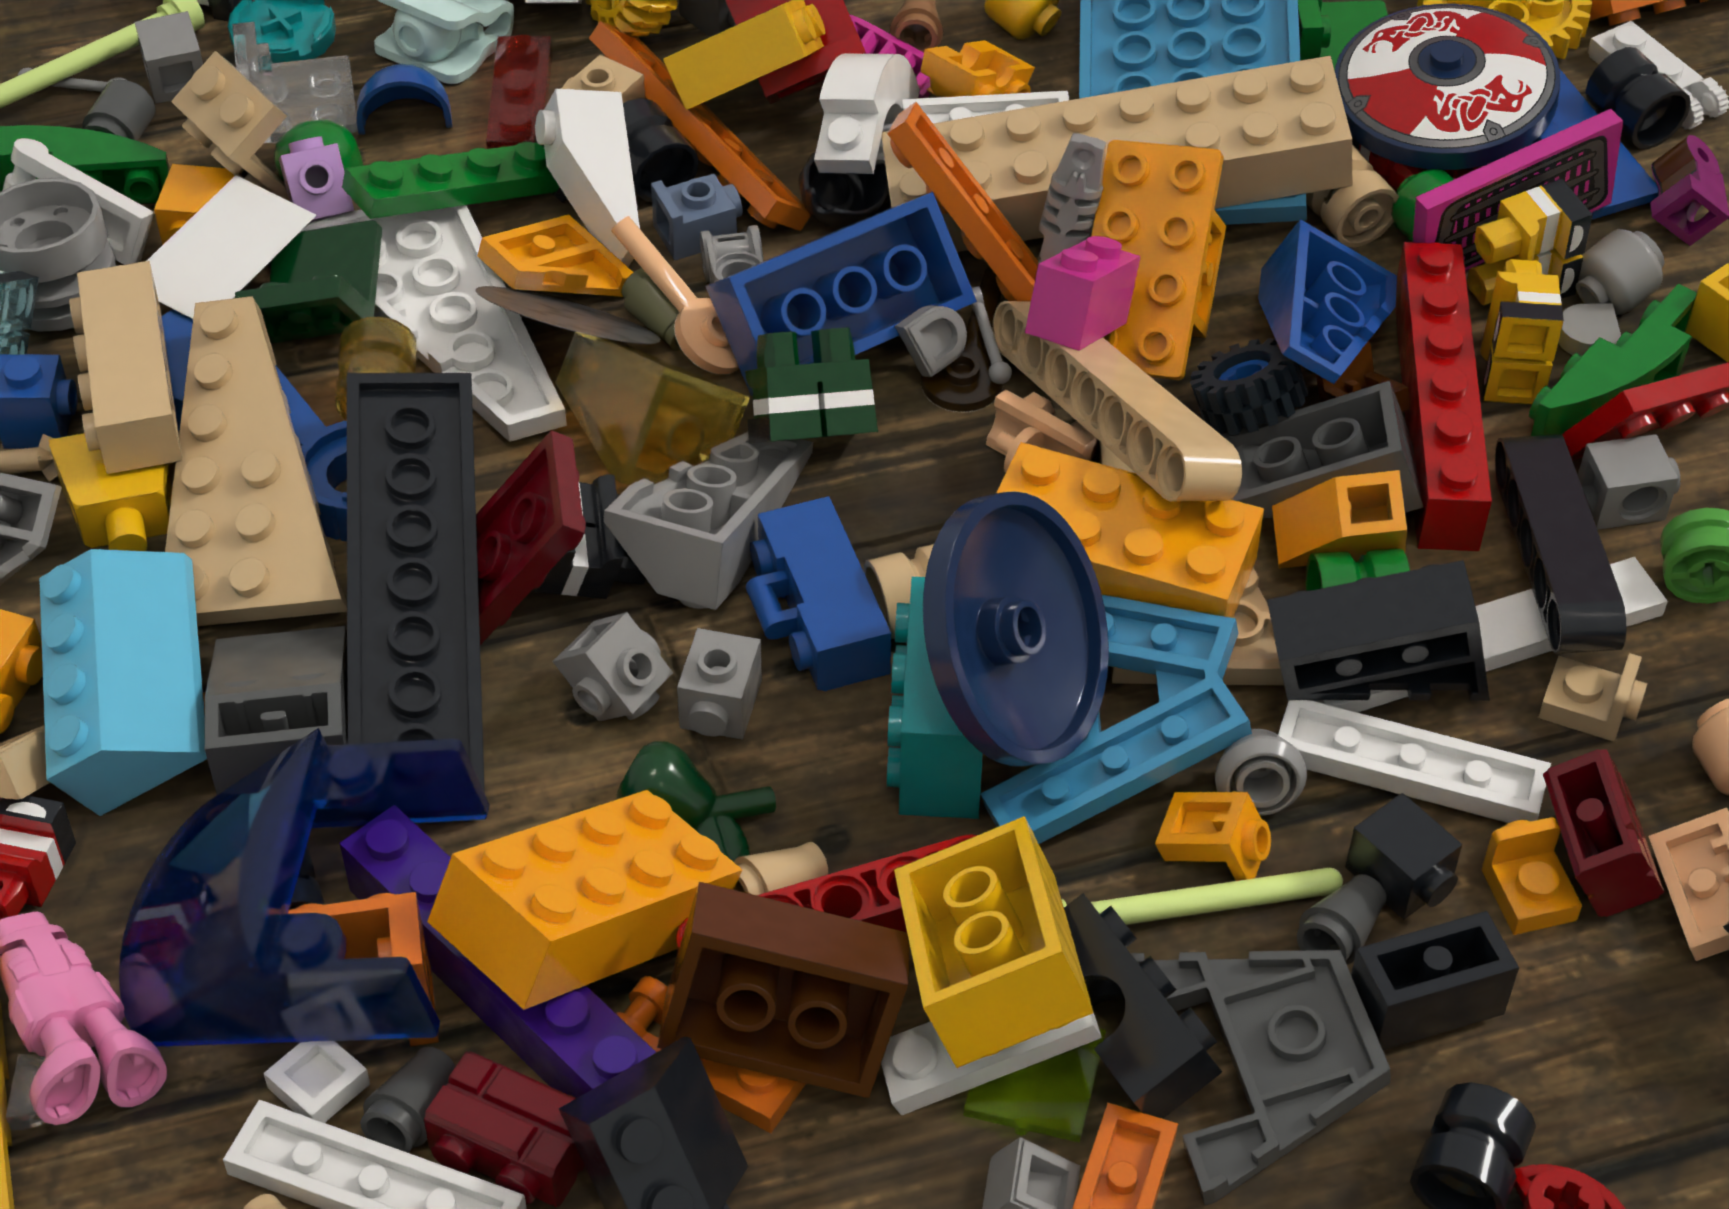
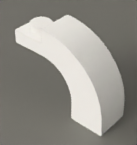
M845 53L836 57L832 62L819 97L824 111L814 157L819 173L874 174L884 123H893L897 115L902 112V99H918L920 89L914 71L906 57L901 54Z

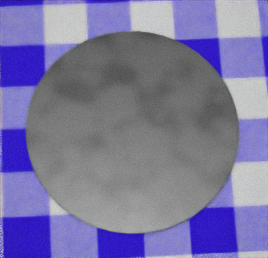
M482 286L475 290L480 297L499 307L567 330L628 343L656 344L660 342V338L655 333L638 324L578 303L505 287Z

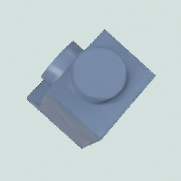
M714 173L669 187H665L662 180L651 183L653 226L674 261L701 253L700 231L709 230L712 236L737 233L736 218L741 217L743 211L740 196L733 184L722 186Z

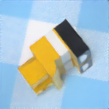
M1562 178L1500 200L1497 220L1476 227L1474 243L1477 252L1486 263L1469 269L1467 278L1468 288L1482 305L1491 303L1497 272H1503L1505 261L1516 259L1538 261L1542 266V274L1558 275L1561 299L1575 295L1576 284L1579 281L1583 262L1581 254L1585 253L1593 214Z
M1510 259L1505 261L1503 272H1497L1480 350L1482 357L1487 361L1482 383L1483 401L1532 404L1541 389L1548 386L1553 366L1552 361L1555 358L1564 319L1558 275L1542 274V266L1538 261Z

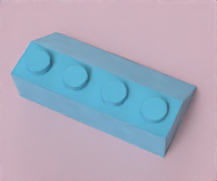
M90 549L40 577L46 780L97 815L102 816L206 760L205 714L192 559L185 553Z

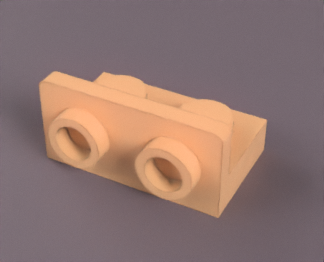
M1726 807L1648 836L1687 943L1696 961L1729 950V933L1723 927L1729 921V811Z

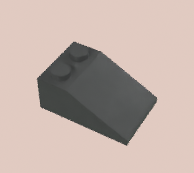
M1390 381L1295 410V413L1288 418L1280 415L1277 417L1279 423L1270 427L1267 423L1258 425L1259 431L1248 433L1247 428H1242L1239 435H1229L1228 432L1220 434L1233 444L1241 459V485L1238 493L1231 500L1264 508L1263 518L1273 519V505L1334 477L1400 470L1405 514L1424 507L1412 438Z

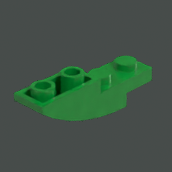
M0 126V192L3 190L6 176L9 173H13L15 165L11 161V154L14 142L21 138L41 142L48 148V154L139 204L157 203L170 171L165 151L123 136L63 126Z
M1677 284L1662 302L1653 300L1640 320L1638 329L1633 334L1628 331L1624 332L1616 344L1599 337L1583 355L1575 353L1565 365L1559 382L1553 388L1543 387L1534 399L1529 411V418L1534 420L1531 436L1561 435L1624 390L1680 376L1692 337L1685 331L1697 292Z

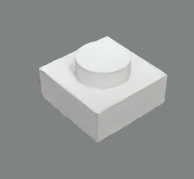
M319 1027L264 1072L267 1088L291 1110L323 1123L327 1122L370 1085L367 1069Z

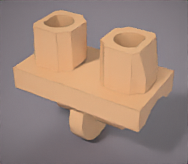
M1006 389L995 396V420L987 436L986 445L1006 456L1004 460L1005 473L1020 442L1089 461L1097 455L1099 440L1078 421L1070 425L1054 416L1055 409L1051 401L1032 392L1026 397L1021 398Z

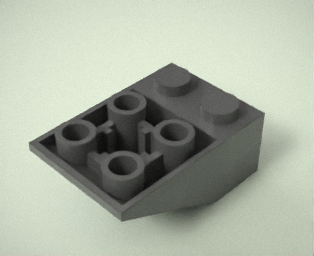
M346 626L216 639L205 693V752L217 798L348 784Z

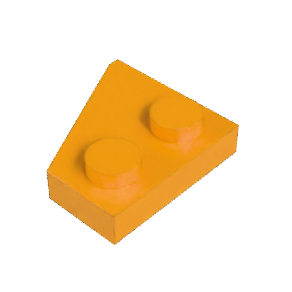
M569 214L482 237L477 254L489 268L515 290L623 297L621 293L622 286L627 278L634 273Z

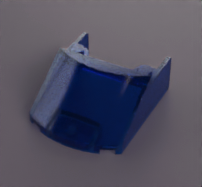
M317 728L197 809L171 837L156 858L136 895L127 920L120 953L119 986L121 1002L125 1008L124 1015L130 1030L143 1035L156 1047L436 1037L440 1027V1020L407 958L344 959L346 937L337 920L327 914H288L311 828L364 826L394 804L414 823L486 819L490 804L462 742L458 739H438L328 746L319 728Z

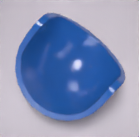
M410 64L387 66L372 75L360 91L357 101V128L359 135L365 134L366 120L369 114L376 108L390 101L403 98L425 100L436 105L443 111L446 128L453 127L451 107L443 85L433 74L423 68Z

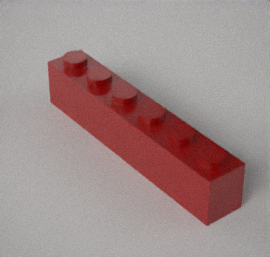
M1404 242L1397 273L1395 313L1402 384L1408 386L1411 409L1405 411V420L1412 438L1424 505L1423 508L1414 510L1417 549L1480 551L1492 497L1462 244Z

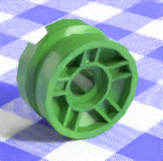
M1706 507L1689 510L1674 517L1663 528L1660 537L1661 553L1664 560L1662 565L1663 577L1667 589L1676 597L1693 603L1709 604L1729 600V511Z

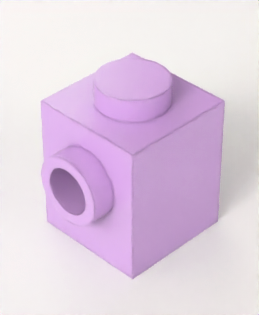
M322 136L289 143L290 154L281 155L279 158L289 201L316 214L317 216L311 222L353 212L352 199L342 188L344 168L338 144L324 146Z

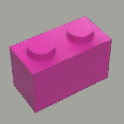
M1091 236L1083 242L1069 249H1064L1061 253L1039 263L1025 333L1080 351L1127 323L1141 256L1121 250L1122 244L1114 239Z

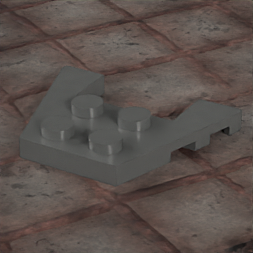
M1341 950L1249 951V959H1208L1206 952H1179V960H1154L1177 989L1166 998L1175 1011L1205 1002L1210 1003L1252 1114L1182 1135L1184 1149L1204 1205L1217 1202L1391 1083L1389 1064ZM1131 953L1139 964L1145 960L1144 953Z

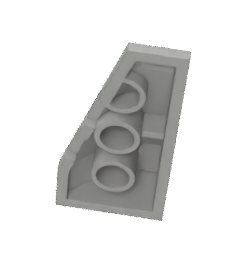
M748 432L711 448L710 459L692 467L691 464L682 461L669 468V478L654 484L644 478L629 485L604 510V523L657 594L678 599L688 607L716 610L740 583L752 561L750 542L758 540V514L782 508L812 454L813 442L796 439L749 444Z

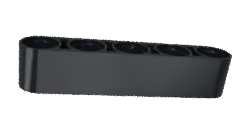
M1558 434L1498 438L1495 447V472L1498 488L1553 652L1555 654L1622 650L1625 645L1627 631L1625 606L1564 437Z

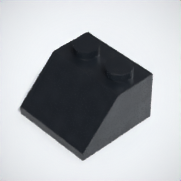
M687 1036L682 1037L559 1108L605 1209H721L749 1167L691 1038Z

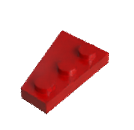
M1729 362L1622 391L1561 434L1565 439L1572 461L1583 457L1586 444L1637 437L1660 427L1662 430L1684 422L1696 413L1700 419H1704L1729 407Z

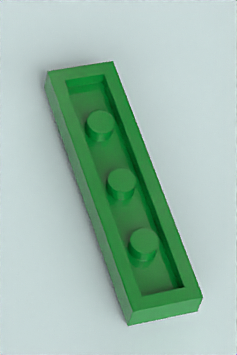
M521 142L514 146L492 149L474 148L469 152L446 155L428 154L421 158L394 162L376 161L371 165L345 168L342 183L344 191L369 219L557 192L560 187L547 168L544 147L533 142Z

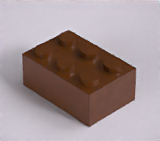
M699 882L665 995L657 1048L663 1049L682 1037L687 1036L691 1038L699 1058L869 1098L908 987L910 952L908 934L904 931Z

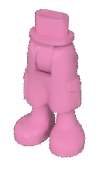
M30 912L0 919V976L9 999V1018L15 1026L23 1045L29 1053L34 1052L39 1056L45 1057L31 1083L29 1098L36 1114L45 1123L54 1125L66 1124L79 1118L93 1103L100 1079L111 1101L117 1106L134 1107L143 1104L156 1095L167 1078V1067L160 1051L146 1037L127 1029L121 1024L126 1016L124 1005L112 989L110 982L100 972L93 970L92 964L85 955L83 948L69 941L62 927L50 925L43 913ZM95 1046L98 1053V1059L95 1056L91 1047Z

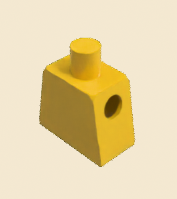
M85 433L49 440V447L59 481L84 545L91 548L108 545L109 550L146 551L147 537L167 534L176 462L107 474L101 449L89 451Z

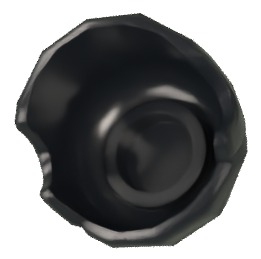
M816 152L810 155L798 176V185L805 208L816 220L826 226L845 228L877 213L889 193L884 163L875 165L874 174L819 173L814 161Z

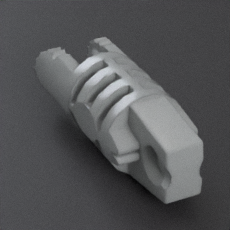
M1072 134L1059 166L1052 174L1039 224V231L1045 237L1039 256L1041 259L1038 260V263L1061 253L1064 249H1069L1083 242L1091 236L1095 213L1103 191L1105 141L1083 134Z

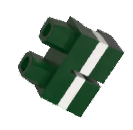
M849 327L811 331L814 359L812 364L799 365L796 332L758 335L756 356L758 369L745 371L747 383L753 391L754 419H748L749 444L878 432L869 359L855 360V350Z

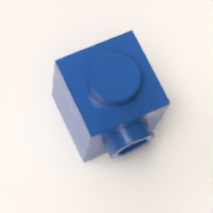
M0 354V439L3 448L24 449L38 447L43 434L54 439L66 437L71 416L75 415L77 409V388L73 379H66L60 355Z

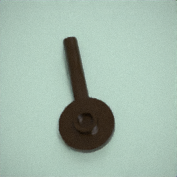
M989 267L984 272L980 289L985 309L992 325L1002 293L996 282L997 275ZM973 310L966 327L967 339L961 355L934 376L926 377L921 375V387L926 397L936 406L948 411L972 412L985 408L995 401V396L1000 394L1003 388V384H996L989 377L988 371L991 362L987 350L984 348L985 343Z

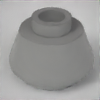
M1251 729L1252 734L1242 737L1225 748L1216 767L1215 785L1217 792H1248L1259 815L1265 816L1287 808L1300 796L1306 783L1307 769L1301 753L1291 743L1272 731Z

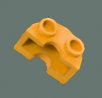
M985 40L964 43L960 52L948 46L927 48L924 50L921 73L930 77V87L926 90L936 97L1031 93L1028 82L1035 69L1034 66Z

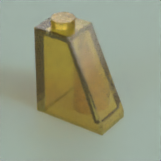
M579 332L574 333L555 382L609 474L615 475L616 481L631 485L644 478L656 484L669 478V468L679 462L685 461L693 467L709 460L711 448L735 437L750 399L749 396L619 341Z

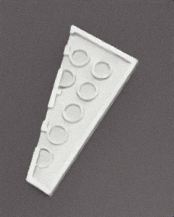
M466 205L369 219L360 209L311 222L302 230L307 231L375 220L382 227L374 318L434 373H471L473 409L509 442L567 426L565 408L520 315L485 300L475 291L476 288L482 286L505 288L506 286L503 280L477 256L482 236Z

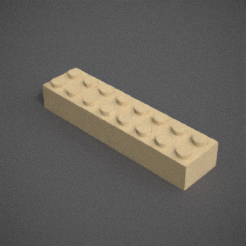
M1331 56L933 123L1023 241L1045 237L1039 231V224L1052 174L1057 170L1073 133L1105 141V159L1108 144L1111 140L1220 150L1224 159L1215 209L1353 186L1352 136ZM888 131L882 132L881 137L892 208L923 196L927 192L925 182L913 167H905L897 159L890 145L891 138L887 134ZM949 213L942 214L956 251L968 250L962 240V230Z

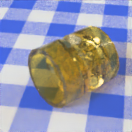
M365 317L352 322L344 329L339 343V375L336 380L335 403L337 411L345 421H347V373H416L417 341L412 331L404 324L386 317Z

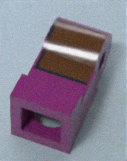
M1689 135L1652 163L1651 170L1659 188V196L1650 202L1652 218L1686 244L1691 246L1729 219L1723 174L1720 173L1718 161L1713 152L1701 139L1694 135ZM1703 205L1709 212L1703 218L1694 222L1698 209Z

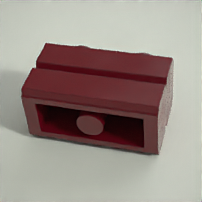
M1596 749L1548 768L1543 773V777L1575 877L1584 893L1587 894L1599 917H1608L1659 898L1664 893L1640 820L1635 812L1636 808L1630 791L1620 772H1618L1608 750Z
M472 1051L465 1052L450 1074L448 1084L441 1087L425 1111L424 1124L429 1149L441 1165L468 1174L471 1169L495 1179L496 1185L524 1194L526 1204L533 1203L535 1198L554 1207H560L576 1182L578 1172H582L585 1167L559 1111L560 1107L576 1098Z

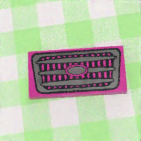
M1612 109L1606 110L1417 196L1413 242L1462 244L1466 271L1485 262L1477 252L1474 243L1476 227L1497 220L1500 200L1562 178L1590 212L1611 204L1623 120Z

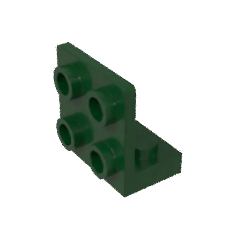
M375 220L301 231L272 259L270 282L262 284L260 288L235 292V298L253 296L261 309L271 344L373 329L382 227Z

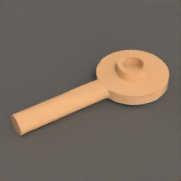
M629 216L618 222L611 232L679 311L675 319L674 331L676 340L683 353L695 365L708 372L730 374L737 371L739 366L711 299L697 298Z

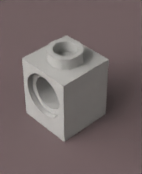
M188 11L134 22L155 104L173 100L194 73L203 65L200 48Z
M1657 434L1586 444L1578 478L1597 530L1666 520L1673 495L1680 488V471L1676 461L1672 457L1668 458Z

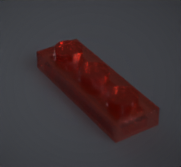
M498 36L486 138L487 149L514 146L521 142L537 143L534 140L536 137V117L539 110L545 109L549 97L552 64L551 36Z

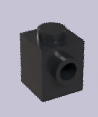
M1401 793L1354 827L1345 868L1354 876L1363 874L1377 880L1386 892L1387 900L1385 904L1405 920L1425 904L1429 907L1437 906L1452 892L1458 881L1455 870L1463 844L1404 793Z

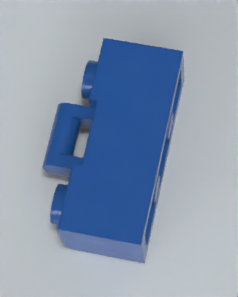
M830 497L759 513L758 540L750 542L751 558L757 576L747 582L746 591L765 636L768 639H779L789 636L790 650L796 668L799 671L809 669L817 690L827 691L890 674L891 631ZM777 598H785L790 609L782 610Z

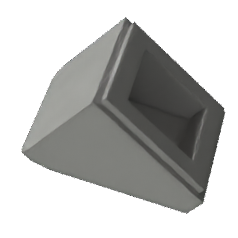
M1019 1137L992 1156L982 1209H1072L1077 1195L1080 1165Z

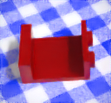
M791 0L725 1L735 24L738 25ZM804 0L806 6L813 4L821 16L826 32L825 35L820 36L824 47L802 59L758 78L765 97L770 104L824 81L832 62L839 55L845 53L867 54L843 0Z

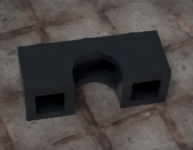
M1082 893L1064 907L1092 1008L1107 1000L1125 1001V1014L1121 1024L1113 1034L1097 1045L1094 1050L1142 1113L1163 1119L1222 1073V1070L1207 1052L1217 1041L1191 1007L1179 1016L1166 1000L1177 989L1151 956L1140 964L1135 960L1126 947L1137 940V938L1113 907L1109 906L1102 913H1099L1085 894Z

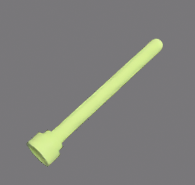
M163 0V4L157 7V13L142 19L146 20L188 11L194 32L202 29L205 25L204 15L197 0ZM135 23L1 83L0 109L138 46L139 41Z
M1321 868L1094 901L1091 903L1099 913L1112 906L1124 923L1129 925L1326 896L1343 885V878L1340 872L1334 868ZM1061 899V900H1062V903H1063V907H1066L1067 904H1066L1065 900H1064V899Z

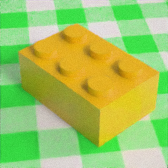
M1025 816L894 870L922 1005L956 1068L983 1057L994 1055L1005 1048L1050 1030L1061 1028L1070 1022L1094 1013L1055 875Z

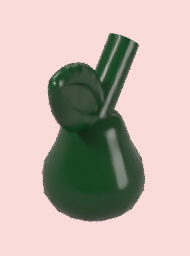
M654 741L642 747L625 774L616 794L617 799L648 790L653 795L662 798L671 806L674 813L699 834L714 841L720 851L733 862L738 857L750 855L747 838L735 820L773 813L776 810V798L770 786L717 796L716 790L697 770L686 752L667 741Z

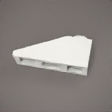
M555 89L545 109L539 110L535 124L536 140L539 145H544L547 168L589 233L629 267L634 258L611 232L612 228L627 216L640 228L621 92Z

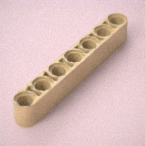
M1003 301L998 305L994 314L992 329L999 352L1164 499L1170 502L1227 501L1233 499L1238 493L1241 485L1242 465L1239 453L1233 444L1102 337L1080 351L1025 333L1031 301Z

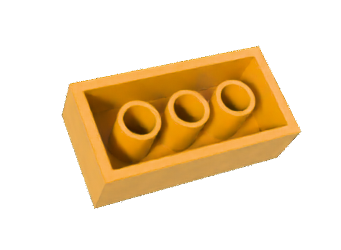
M1020 442L996 493L1011 491L1028 493L1053 507L1068 522L1084 546L1095 571L1102 595L1229 618L1234 617L1257 559L1264 508L1231 499L1227 501L1170 502L1164 499L1136 473Z
M644 790L452 853L427 922L525 1010L676 950V935L679 926L689 917L699 882L734 890L742 869L724 855L714 841L699 834L674 813L671 806L665 800L653 795L648 790Z

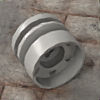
M63 178L35 179L13 185L0 192V270L5 273L21 271L39 277L31 328L12 321L18 280L4 282L1 307L5 317L18 327L38 332L63 331L73 328L69 299L80 297L77 272L116 266L114 253L107 240L108 233L99 202L94 191L81 182Z

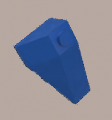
M1300 219L1261 268L1258 300L1282 355L1334 384L1396 307L1397 275Z

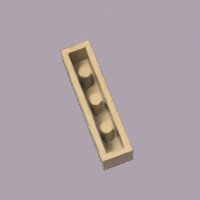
M150 261L77 272L80 297L70 298L69 304L76 334L84 333L83 335L73 336L79 370L80 372L88 371V373L78 374V384L84 410H93V413L82 414L83 428L89 451L101 449L107 474L183 461L161 308Z

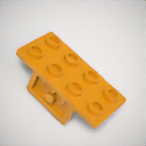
M1111 140L1108 144L1104 164L1103 191L1095 213L1091 236L1114 239L1122 244L1121 250L1141 257L1127 323L1103 338L1150 377L1182 380L1185 375L1191 337L1206 338L1226 231V225L1214 210L1224 156L1220 150L1211 148Z

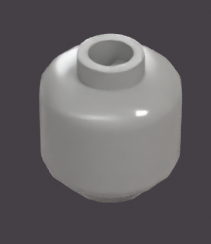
M1624 229L1614 230L1586 250L1585 253L1581 254L1583 262L1576 290L1585 304L1613 303L1616 315H1622L1631 311L1661 286L1663 280L1662 268L1665 263L1664 256L1657 244L1643 232H1631Z

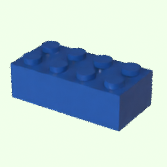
M933 192L899 204L705 286L751 396H753V391L747 383L745 371L758 369L756 357L758 335L796 332L799 365L812 364L814 359L811 331L849 327L856 355L899 336L895 325L924 306H944L956 311L977 302Z

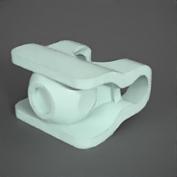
M377 0L398 10L391 27L374 40V50L376 54L396 63L410 64L423 68L443 83L457 84L472 76L488 56L501 49L509 41L514 24V6L505 0Z

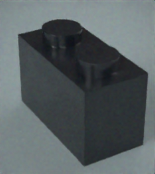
M1484 911L1359 947L1356 951L1351 976L1382 1050H1387L1504 1015L1519 966L1489 913Z

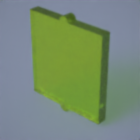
M1099 1028L1102 1038L969 1089L963 1116L1013 1127L1015 1133L1020 1136H1024L1031 1131L1080 1143L1100 1062V1057L1094 1048L1105 1040L1106 1030Z

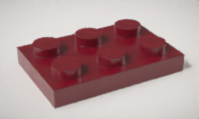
M553 430L545 436L476 514L480 645L497 627L503 626L508 621L512 611L532 590L542 585L548 572L568 551L574 550L579 545L585 534L586 521L582 514L579 471L576 467L573 439Z

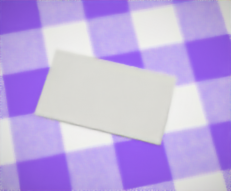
M235 175L147 260L151 264L159 302L193 319L195 303L233 299L235 292L241 291L317 215Z

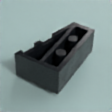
M1464 560L1441 565H1427L1420 569L1377 578H1362L1352 583L1312 591H1298L1287 596L1267 600L1287 700H1369L1370 690H1407L1409 700H1430L1431 690H1467L1470 701H1490L1480 623Z

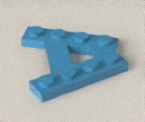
M1102 595L1108 627V666L1156 675L1159 702L1102 732L1099 711L1086 738L1065 758L1052 763L1035 765L980 793L984 806L996 827L1025 816L1040 844L1229 747L1242 737L1252 734L1250 720L1223 682V677L1239 634L1235 618Z

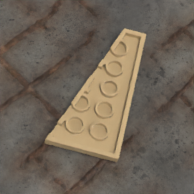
M253 296L195 303L179 432L183 461L176 462L165 552L185 553L192 559L197 626L347 612V601L335 572V560L323 531L319 517L321 514L299 438L295 434L289 415L291 413L290 407L279 381L275 367L277 363L263 315Z

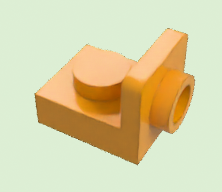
M1174 792L1155 845L1164 861L1226 862L1234 879L1239 881L1256 878L1261 861L1265 860L1269 855L1271 834L1267 822L1261 819L1248 792Z
M1554 817L1531 822L1528 820H1516L1493 831L1481 870L1513 935L1574 922L1579 917L1582 904L1554 851L1561 831Z

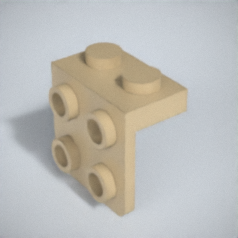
M214 51L171 101L188 118L182 124V127L206 148H209L214 143L216 147L210 154L232 174L238 176L239 173L242 174L246 170L249 174L244 178L245 180L289 201L285 183L255 155L257 150L278 128L287 115L217 51Z

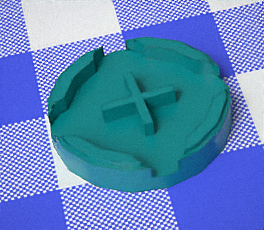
M242 0L230 13L227 26L230 42L235 53L248 63L266 68H289L308 63L326 52L334 42L336 33L334 13L331 6L329 9L325 5L324 0H255L253 2L252 0Z

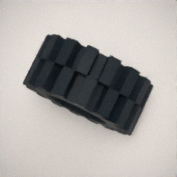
M1268 338L1263 344L1260 343L1259 339L1249 340L1248 346L1240 348L1239 343L1229 346L1230 352L1226 354L1221 351L1211 355L1212 362L1202 361L1197 366L1199 371H1193L1190 376L1192 380L1190 383L1202 419L1219 434L1228 430L1229 435H1239L1242 428H1247L1248 433L1259 431L1258 425L1267 423L1269 427L1279 423L1277 417L1280 415L1287 418L1295 413L1294 407H1302L1306 402L1304 397L1308 396L1300 365L1282 355L1275 338Z

